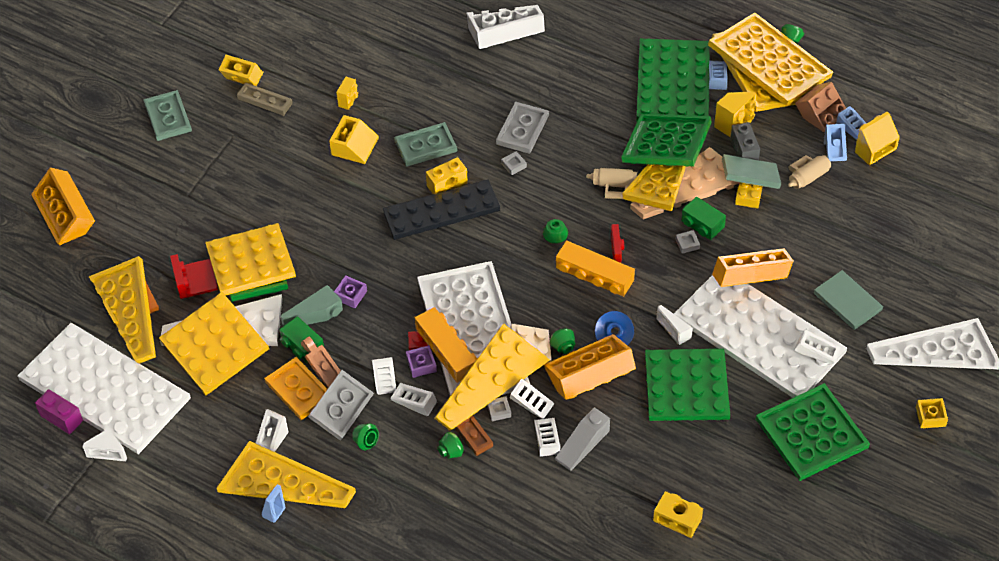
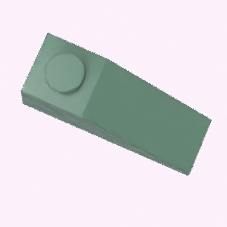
M326 285L282 314V326L284 327L297 316L307 325L328 321L343 311L341 298Z

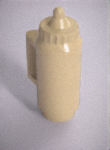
M805 155L791 164L789 170L793 174L789 177L790 183L788 186H793L795 189L805 187L828 172L829 168H831V162L828 157L822 155L812 159Z
M600 168L594 169V172L587 174L586 177L591 179L594 185L606 187L605 198L623 199V192L608 191V187H621L626 190L637 177V172L629 169Z

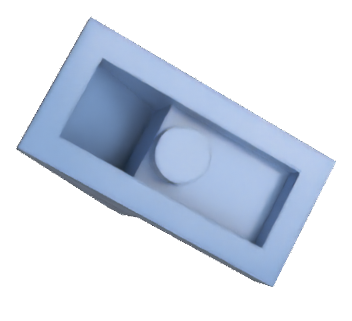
M845 124L826 125L824 145H826L827 157L830 162L847 161Z

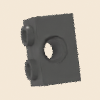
M750 122L732 125L730 140L736 156L759 160L760 147Z

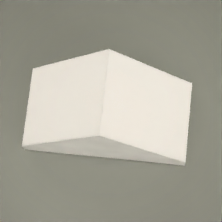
M267 409L256 444L275 452L288 434L286 418Z
M109 428L83 444L86 457L117 461L127 460L123 446Z

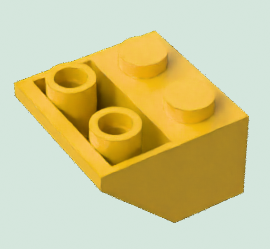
M727 93L716 104L714 127L731 137L732 125L751 122L755 117L756 93Z
M888 112L876 116L874 120L863 124L859 128L855 153L868 165L873 164L897 149L899 135Z
M343 115L329 141L331 155L365 164L379 137L362 120Z

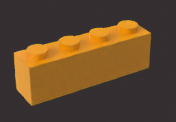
M569 241L565 242L556 256V268L560 271L574 275L578 279L588 281L597 287H602L623 297L634 281V268Z
M785 248L721 256L717 258L712 275L720 287L785 279L789 275L793 259Z
M433 307L415 317L416 330L428 346H430L456 383H458L469 371L477 357L474 353L468 351L465 341L458 338L455 328L452 325H448L442 312L439 313Z

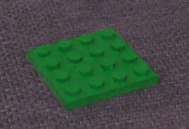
M641 113L622 154V162L694 166L712 123L711 116Z
M724 349L645 350L649 421L730 420Z
M825 383L756 415L755 419L799 481L868 449L870 445Z

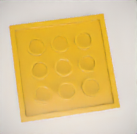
M278 223L205 242L220 293L223 292L224 295L296 277Z
M223 292L159 337L162 344L205 395L211 393L269 350L266 342Z

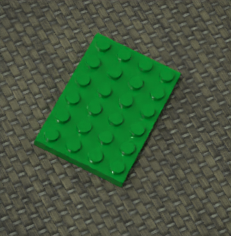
M640 38L636 121H638L641 113L709 116V41Z

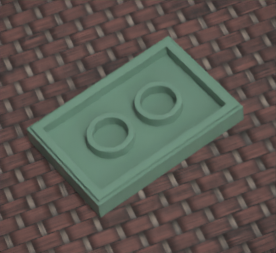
M178 90L144 99L157 141L192 131Z
M445 122L394 137L406 167L457 152V146Z
M723 154L722 163L726 180L780 189L781 180L776 163Z
M843 270L814 289V294L853 330L860 327L883 309V306Z

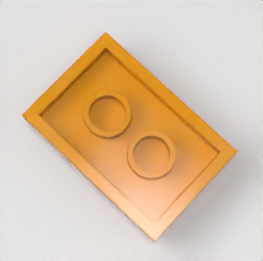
M297 357L264 378L265 383L300 420L311 413L327 391V388Z

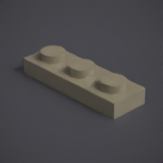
M245 83L237 94L238 100L283 116L293 104L291 98Z

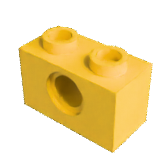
M225 55L219 71L226 79L254 86L258 85L263 74L256 63Z
M457 157L426 171L427 187L432 194L461 187L468 183L467 168Z
M665 491L654 510L653 521L692 538L702 519L703 508L694 502L681 499L677 494H670Z

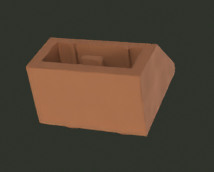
M832 82L818 84L795 103L802 117L822 132H825L826 125L835 124L838 114L846 109Z

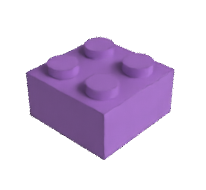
M345 276L334 292L341 298L343 304L356 308L366 294L367 286L365 283Z
M430 346L406 351V359L413 378L437 372Z

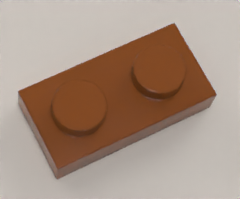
M473 415L455 427L476 456L493 447V441Z

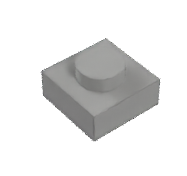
M517 151L501 159V164L511 175L527 167V163Z
M694 230L676 235L675 240L681 253L700 249V243Z
M507 397L497 398L487 404L492 421L511 417Z

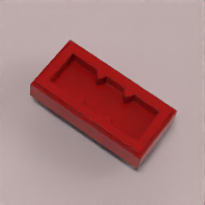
M612 224L611 244L613 260L621 263V250H624V239H620L619 224Z

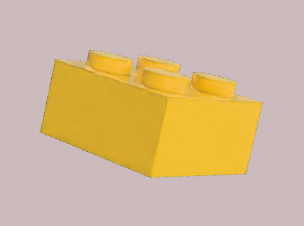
M345 77L337 90L338 107L349 110L355 98L358 97L356 79Z
M739 182L735 205L759 208L763 186Z
M943 398L917 401L916 410L921 428L946 427L948 417Z

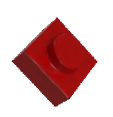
M418 331L408 332L409 351L428 346Z

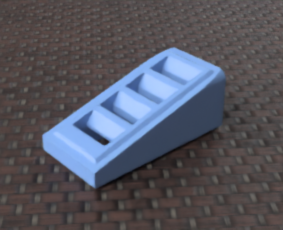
M709 61V89L727 90V65L725 61Z
M850 106L838 114L836 124H845V131L856 140L859 129L856 130V128H860L866 123Z
M278 484L266 498L262 511V517L273 523L277 521L286 508L281 486Z

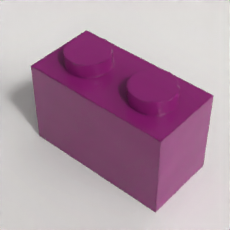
M50 389L35 402L41 417L68 434H71L83 421L79 407Z

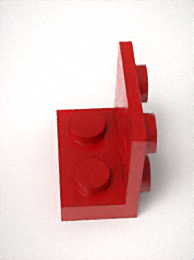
M178 254L170 256L180 299L218 290L210 259L184 265L183 261L179 262Z

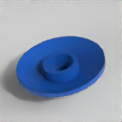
M611 311L602 315L595 326L597 340L612 335V329L617 327L619 333L615 336L628 346L634 336V326L631 319L618 311Z

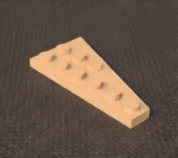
M709 147L698 155L694 166L685 167L674 208L680 207L682 203L691 202L696 196L703 199L715 195L717 191L725 188L729 190L734 188V185L739 184L736 181L726 180L721 155ZM636 202L630 205V209L642 219L664 212V209Z

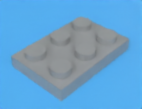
M515 102L496 139V145L530 154L549 117V111Z
M341 370L308 417L341 440L374 393Z

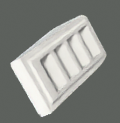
M662 305L658 306L657 320L676 343L680 345L691 339L693 328Z
M804 330L794 351L834 364L840 347Z
M392 357L372 360L377 394L394 393L396 383Z
M523 379L520 380L510 395V399L540 419H544L554 405L551 400ZM522 389L526 390L522 397L519 396ZM529 393H530V394H532V397H531L530 400L527 402L525 399L527 398V396H528ZM536 398H538V403L535 407H533L532 403ZM544 402L546 406L540 412L538 409Z
M402 383L399 384L391 396L392 401L426 416H429L437 403L433 392Z
M555 419L534 420L540 457L557 455L560 452V443ZM549 424H551V426L540 427L541 425H549ZM552 430V432L541 433V431ZM553 436L552 438L542 439V437Z

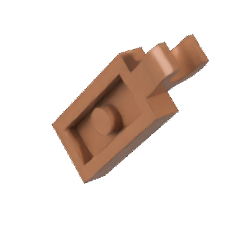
M309 336L301 342L302 347L309 353L305 358L328 389L340 373V369L323 345L317 348Z

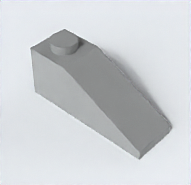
M594 407L578 424L555 457V460L572 471L610 431V418Z

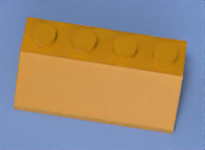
M49 168L31 195L57 244L62 245L85 235L95 220L68 171Z
M614 334L544 364L557 392L566 400L575 398L580 393L590 391L598 385L608 383L612 379L626 375L636 369L631 348Z

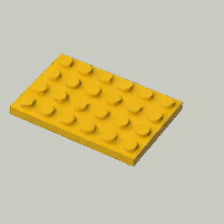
M756 13L710 39L708 43L709 47L785 106L802 97L818 84L828 80L833 74V71Z

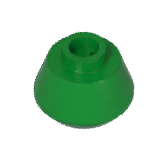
M785 24L781 27V33L795 43H798L804 36L803 29L797 26Z
M553 219L544 227L543 237L550 243H561L568 237V229L561 220Z
M567 328L557 330L550 338V346L559 353H570L575 346L574 332Z
M371 423L358 425L352 434L353 441L364 451L373 448L379 437L377 427Z
M446 432L437 447L440 455L448 459L461 457L464 451L461 441L452 432Z

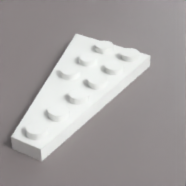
M282 294L235 306L268 346H278ZM181 321L163 325L161 336Z
M978 318L869 343L866 348L873 364L999 369V358Z

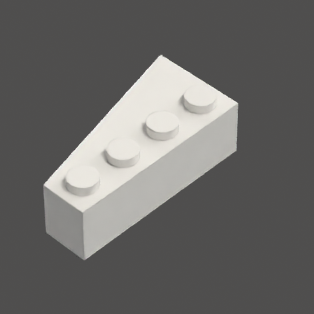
M538 5L515 7L512 11L505 8L499 9V12L489 13V10L473 15V12L467 13L468 28L479 49L545 31L544 15Z

